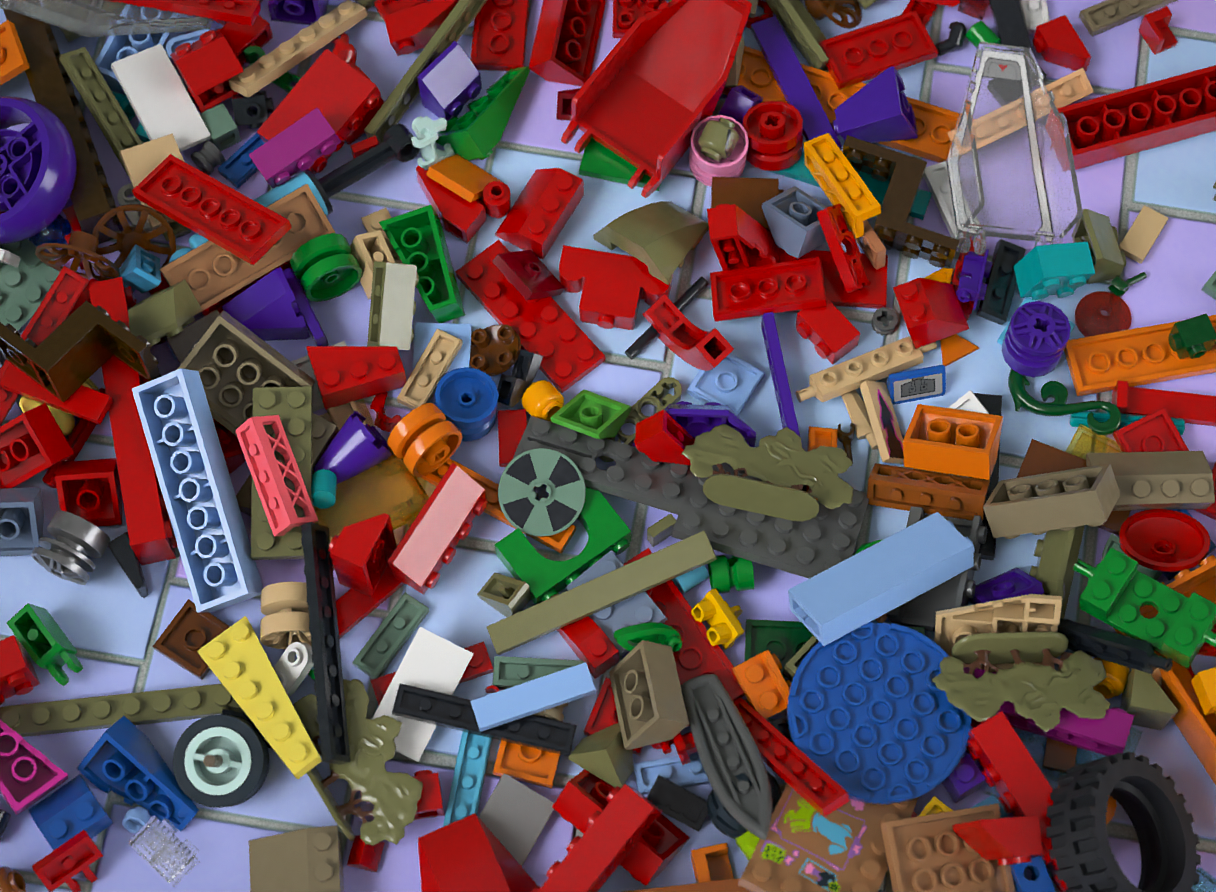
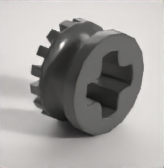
M888 307L876 310L872 319L873 330L882 336H887L895 331L898 323L897 313ZM885 316L887 320H891L888 326H883V322L880 321L881 317Z

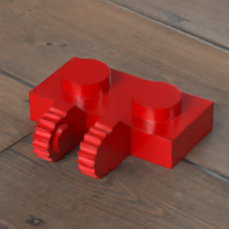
M84 829L31 867L49 892H52L65 882L73 892H80V884L73 876L83 871L87 880L91 881V883L96 881L98 878L89 865L101 858L103 854Z

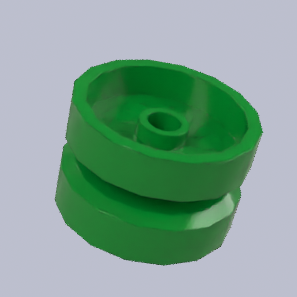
M330 233L313 238L301 245L290 259L291 267L296 277L300 279L301 287L306 297L311 301L322 302L339 297L351 290L363 275L359 262L352 255V249L346 237L342 234Z

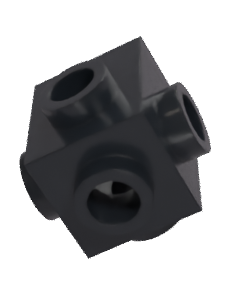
M266 90L258 91L249 98L242 94H236L232 97L237 126L249 125V128H260L274 111L272 97L267 98ZM251 106H255L257 110L252 109Z

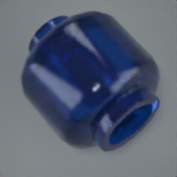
M59 214L48 227L28 239L36 248L44 243L66 244L64 236L71 233L70 223Z

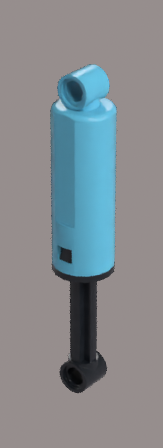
M396 124L386 131L382 143L317 180L315 175L307 169L282 185L254 199V201L266 207L304 184H308L327 216L333 212L329 200L331 196L393 160H399L400 162L412 160L417 156L421 148L413 146L412 137L414 136L405 125ZM197 233L189 238L191 248L177 250L170 257L169 263L208 241V239Z

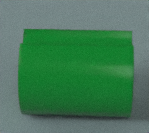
M983 21L975 23L966 33V38L980 52L981 50L996 51L1001 44V39Z

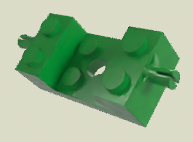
M1113 548L1109 549L1102 562L1096 565V567L1089 565L1081 559L1077 560L1073 570L1088 577V584L1080 595L1079 609L1131 638L1152 643L1153 650L1167 658H1171L1187 669L1205 642L1216 647V633L1212 632L1216 624L1215 603L1194 592L1188 598L1138 571L1137 561ZM1145 605H1151L1157 609L1158 614L1154 618H1145L1141 615L1140 609Z

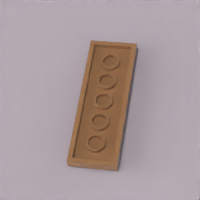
M304 184L266 206L268 209L288 219L292 228L254 265L208 240L159 269L169 287L185 279L202 308L198 312L200 313L290 260L293 253L309 240L321 235L336 233L308 184Z

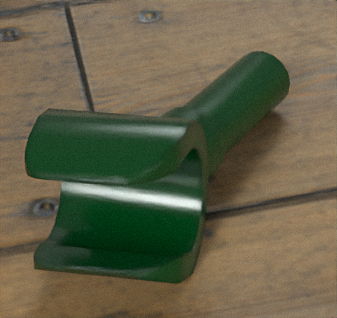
M1142 272L1126 281L1118 275L1112 280L1108 289L1116 296L1121 297L1129 287L1145 279L1147 275L1145 272Z

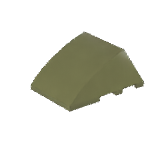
M661 201L627 212L595 233L593 238L610 250L619 247L648 266L649 274L669 285L672 281L673 272L677 267H682L684 257L689 251L696 248L709 230V224L673 202Z

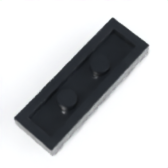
M1003 239L996 243L989 277L985 282L987 284L984 300H980L977 311L978 316L1000 325L1007 321L1017 284L1013 266L1024 257L1025 248Z

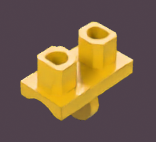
M716 588L710 590L691 610V614L696 622L706 620L710 628L706 634L712 646L722 644L724 649L731 648L735 640L745 632L738 620V617L743 612L741 607L736 605L730 608Z

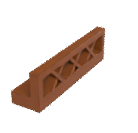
M875 463L868 479V505L910 511L911 506L922 507L924 513L927 514L938 512L942 516L973 520L974 515L981 516L983 522L985 513L983 506L986 503L990 480Z

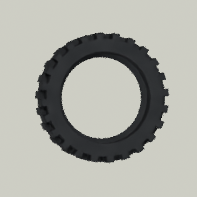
M1134 752L1117 753L1071 767L1067 770V774L1060 776L1057 780L1059 788L1052 789L1050 799L1054 801L1053 806L1047 807L1046 817L1051 819L1050 827L1046 828L1047 838H1051L1053 849L1049 850L1050 857L1056 860L1059 869L1055 871L1059 881L1064 880L1068 887L1065 892H1195L1192 886L1199 883L1200 875L1196 873V866L1201 865V855L1196 853V844H1199L1198 834L1193 833L1191 823L1194 822L1192 813H1187L1184 806L1186 800L1182 793L1177 794L1174 789L1176 783L1170 776L1164 777L1162 775L1163 768L1157 763L1149 765L1148 757L1143 755L1135 757ZM1109 796L1113 797L1124 809L1132 822L1141 851V876L1138 887L1133 885L1122 872L1109 843L1106 827V809Z

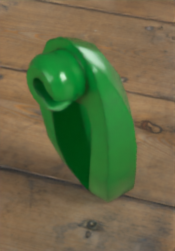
M650 622L618 629L613 634L617 643L628 651H631L642 640L671 646L673 652L679 651L683 644L679 632L663 623Z

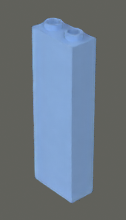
M936 512L788 589L790 611L825 646L974 566V545L968 537H964L956 530L950 520H946L941 514Z

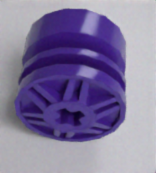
M1028 302L1017 308L1011 318L1002 343L1001 351L1004 361L1012 370L1024 376L1039 377L1052 372L1060 362L1063 350L1070 338L1071 326L1068 317L1061 309L1047 302Z

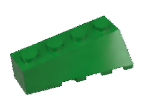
M428 205L379 222L401 259L402 264L417 265L419 279L416 288L437 322L443 323L464 316L465 312L441 219L433 206Z

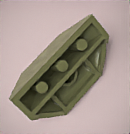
M1085 525L1076 526L1068 531H1061L1060 529L1048 530L1043 540L1038 539L1033 556L1038 557L1036 566H1031L1029 575L1042 582L1045 593L1041 595L1062 596L1060 619L1065 617L1075 572L1073 567L1077 563Z

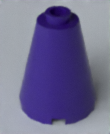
M354 411L317 461L313 470L316 472L325 469L335 473L338 487L387 460L393 453L388 448L387 441L373 425H364L363 422L366 418L358 411Z

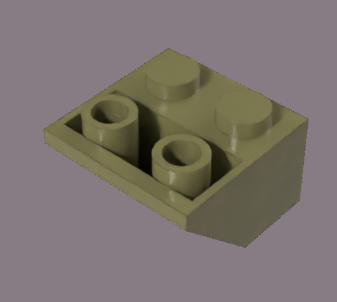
M184 279L128 310L129 329L134 336H143L153 346L166 335L170 338L183 331V327L195 321L194 315L201 311L202 308Z

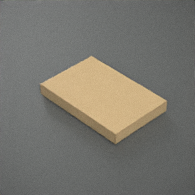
M173 133L120 151L121 159L134 188L170 154L184 161ZM140 201L141 205L150 207L149 205ZM161 213L169 223L175 222V220ZM148 214L147 220L151 229L162 225L156 218Z

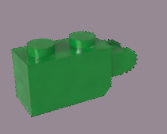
M27 603L7 622V625L33 661L41 668L47 669L59 684L65 686L70 681L62 669L65 663L76 673L83 669L78 658L75 656L77 650L47 609Z

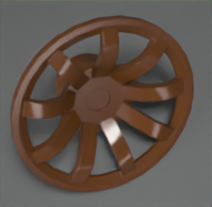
M805 0L806 9L817 20H822L827 16L837 25L847 29H853L861 22L862 12L857 0ZM842 5H852L855 9V12L852 9ZM837 13L840 15L841 21L832 16V14ZM846 14H848L852 18V22L848 23V17Z
M126 204L115 207L105 213L93 229L92 235L97 238L101 232L117 239V242L112 245L97 247L96 254L105 255L119 250L120 254L114 262L118 268L124 263L135 244L146 251L168 255L161 267L167 265L170 257L176 252V237L168 220L161 213L144 205ZM140 211L141 215L137 225H130L124 212ZM117 214L123 230L121 232L115 231L104 224ZM149 214L162 225L146 232L143 228ZM167 232L169 247L159 246L150 242V239Z
M73 231L68 245L44 243L38 245L35 250L39 260L57 271H61L62 265L73 258L70 269L88 280L94 278L98 281L118 278L120 275L119 268L113 262L96 254L99 239L86 232ZM99 260L103 261L104 263H106V264H108V265H107V266H106V265H102V264L99 262ZM81 261H83L86 274L77 272ZM92 266H93L94 270H95L100 276H96V275L94 274L93 269H92Z

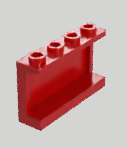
M326 48L257 130V133L266 143L318 107L341 143L337 145V148L332 153L320 156L308 168L315 175L323 171L329 157L343 147L345 138L349 133L358 129L364 115L377 106L381 93L376 84Z

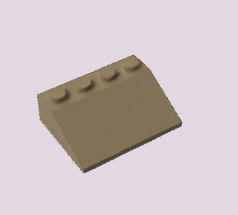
M223 311L216 318L178 367V369L199 371L212 418L235 435V430L253 416V388L313 387L316 382L226 311Z
M338 826L305 828L249 841L250 892H344L342 836Z

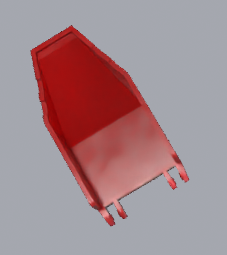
M671 0L668 3L665 1L660 4L658 9L649 15H643L638 18L571 101L572 120L564 131L561 142L564 144L569 143L577 130L580 129L584 134L574 147L576 152H582L589 144L591 138L595 139L638 168L630 178L628 187L631 189L635 188L644 174L651 177L641 192V196L644 198L649 197L690 147L693 129L700 121L712 116L727 82L752 8V3L748 0Z

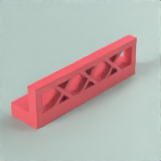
M279 415L250 417L235 432L274 537L284 536L294 527L309 522H318ZM264 425H272L275 438L266 433ZM275 450L283 455L284 465L276 459L274 455ZM284 477L293 482L294 491L286 486ZM295 503L303 508L306 517L297 516L294 508Z

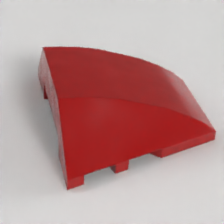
M476 813L418 838L422 892H531L537 886L535 881Z

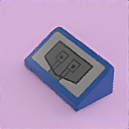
M945 365L889 374L886 385L892 405L945 395Z

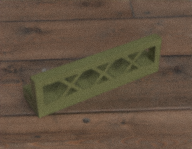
M765 0L810 67L827 71L826 65L829 58L818 44V42L827 38L800 0Z

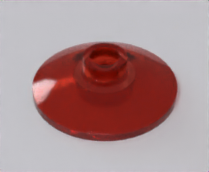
M1097 291L1084 296L1079 301L1075 310V322L1077 328L1085 337L1129 330L1131 312L1128 305L1119 296L1110 292ZM1100 311H1107L1110 315L1104 316Z

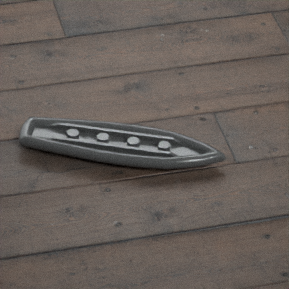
M706 674L694 677L683 683L681 689L690 729L703 769L720 802L732 817L761 840H766L772 816V794L767 769L760 751L741 714L716 674ZM744 773L750 779L752 786L745 780L739 781L735 776Z

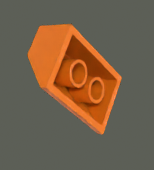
M918 404L903 439L904 467L990 480L997 461L1003 416Z

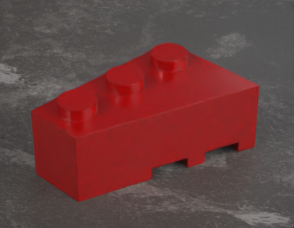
M719 204L715 208L707 209L710 241L723 271L780 263L778 246L775 244L772 233L736 204Z
M306 346L325 410L404 387L406 383V374L397 346Z

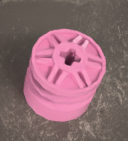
M716 115L709 116L700 121L693 129L688 161L690 171L698 181L706 186H712V177L740 178L745 168L749 145L748 135L742 124L732 117ZM720 118H725L735 124L734 130L739 134V140L729 158H721L720 161H715L700 152L702 148L699 146L698 140L708 121H719Z

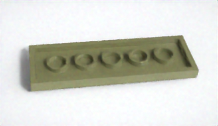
M312 387L253 388L252 417L279 415L312 503ZM264 425L266 433L275 438L272 425ZM275 450L274 455L276 459L284 465L283 455ZM284 477L286 486L294 491L293 482ZM252 478L251 559H304L301 543V526L294 527L284 536L274 537ZM295 503L294 508L297 516L306 517L303 508Z

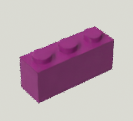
M317 107L254 150L249 156L273 189L289 181L291 176L297 172L310 168L320 156L332 153L341 141Z

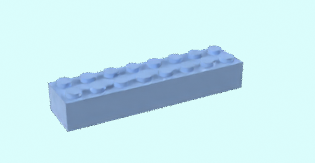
M180 368L132 388L197 612H216L261 595L263 585L256 562L251 559V545L199 371Z

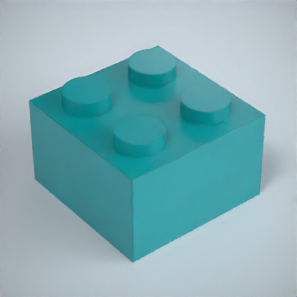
M1088 241L1039 245L1034 247L1013 266L1020 297H1032V300L1044 299L1049 295H1057L1058 298L1071 296L1078 287L1085 285L1086 281L1095 274Z

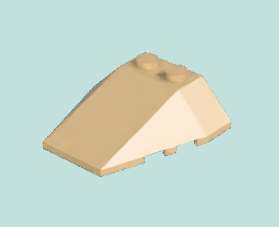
M1028 594L937 611L934 642L950 657H953L951 651L955 643L973 634L1057 632L1058 624H1060L1062 596ZM1040 662V663H1033V664H1035V665H1042V662ZM1015 663L992 665L999 669H1010ZM989 667V672L995 671L993 668Z

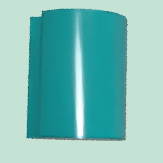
M323 469L316 471L312 475L311 498L312 504L315 507L326 509L335 504L337 487L335 473Z

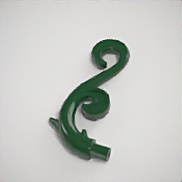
M1012 369L1009 372L1008 387L1015 404V411L1017 412L1023 407L1027 411L1038 415L1064 416L1093 409H1102L1110 415L1109 419L1105 422L1096 421L1093 412L1087 415V423L1093 433L1103 436L1110 435L1118 430L1121 425L1122 416L1120 410L1110 402L1087 401L1066 404L1068 400L1067 388L1057 381H1049L1041 388L1042 400L1046 402L1048 398L1052 397L1055 399L1054 402H1040L1026 391L1025 385H1030L1026 376Z

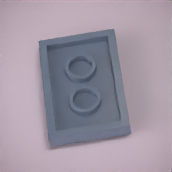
M611 550L567 585L566 589H573L624 565ZM645 591L589 616L615 645L621 657L628 650L621 647L614 639L613 634L616 630L642 623H664L667 620Z

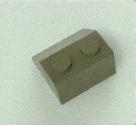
M1089 209L1081 210L1071 236L1073 243L1088 241L1095 274L1086 283L1091 284L1112 280L1116 276H1120L1123 268L1126 266V257L1123 250H1119L1116 227L1111 226L1108 216Z

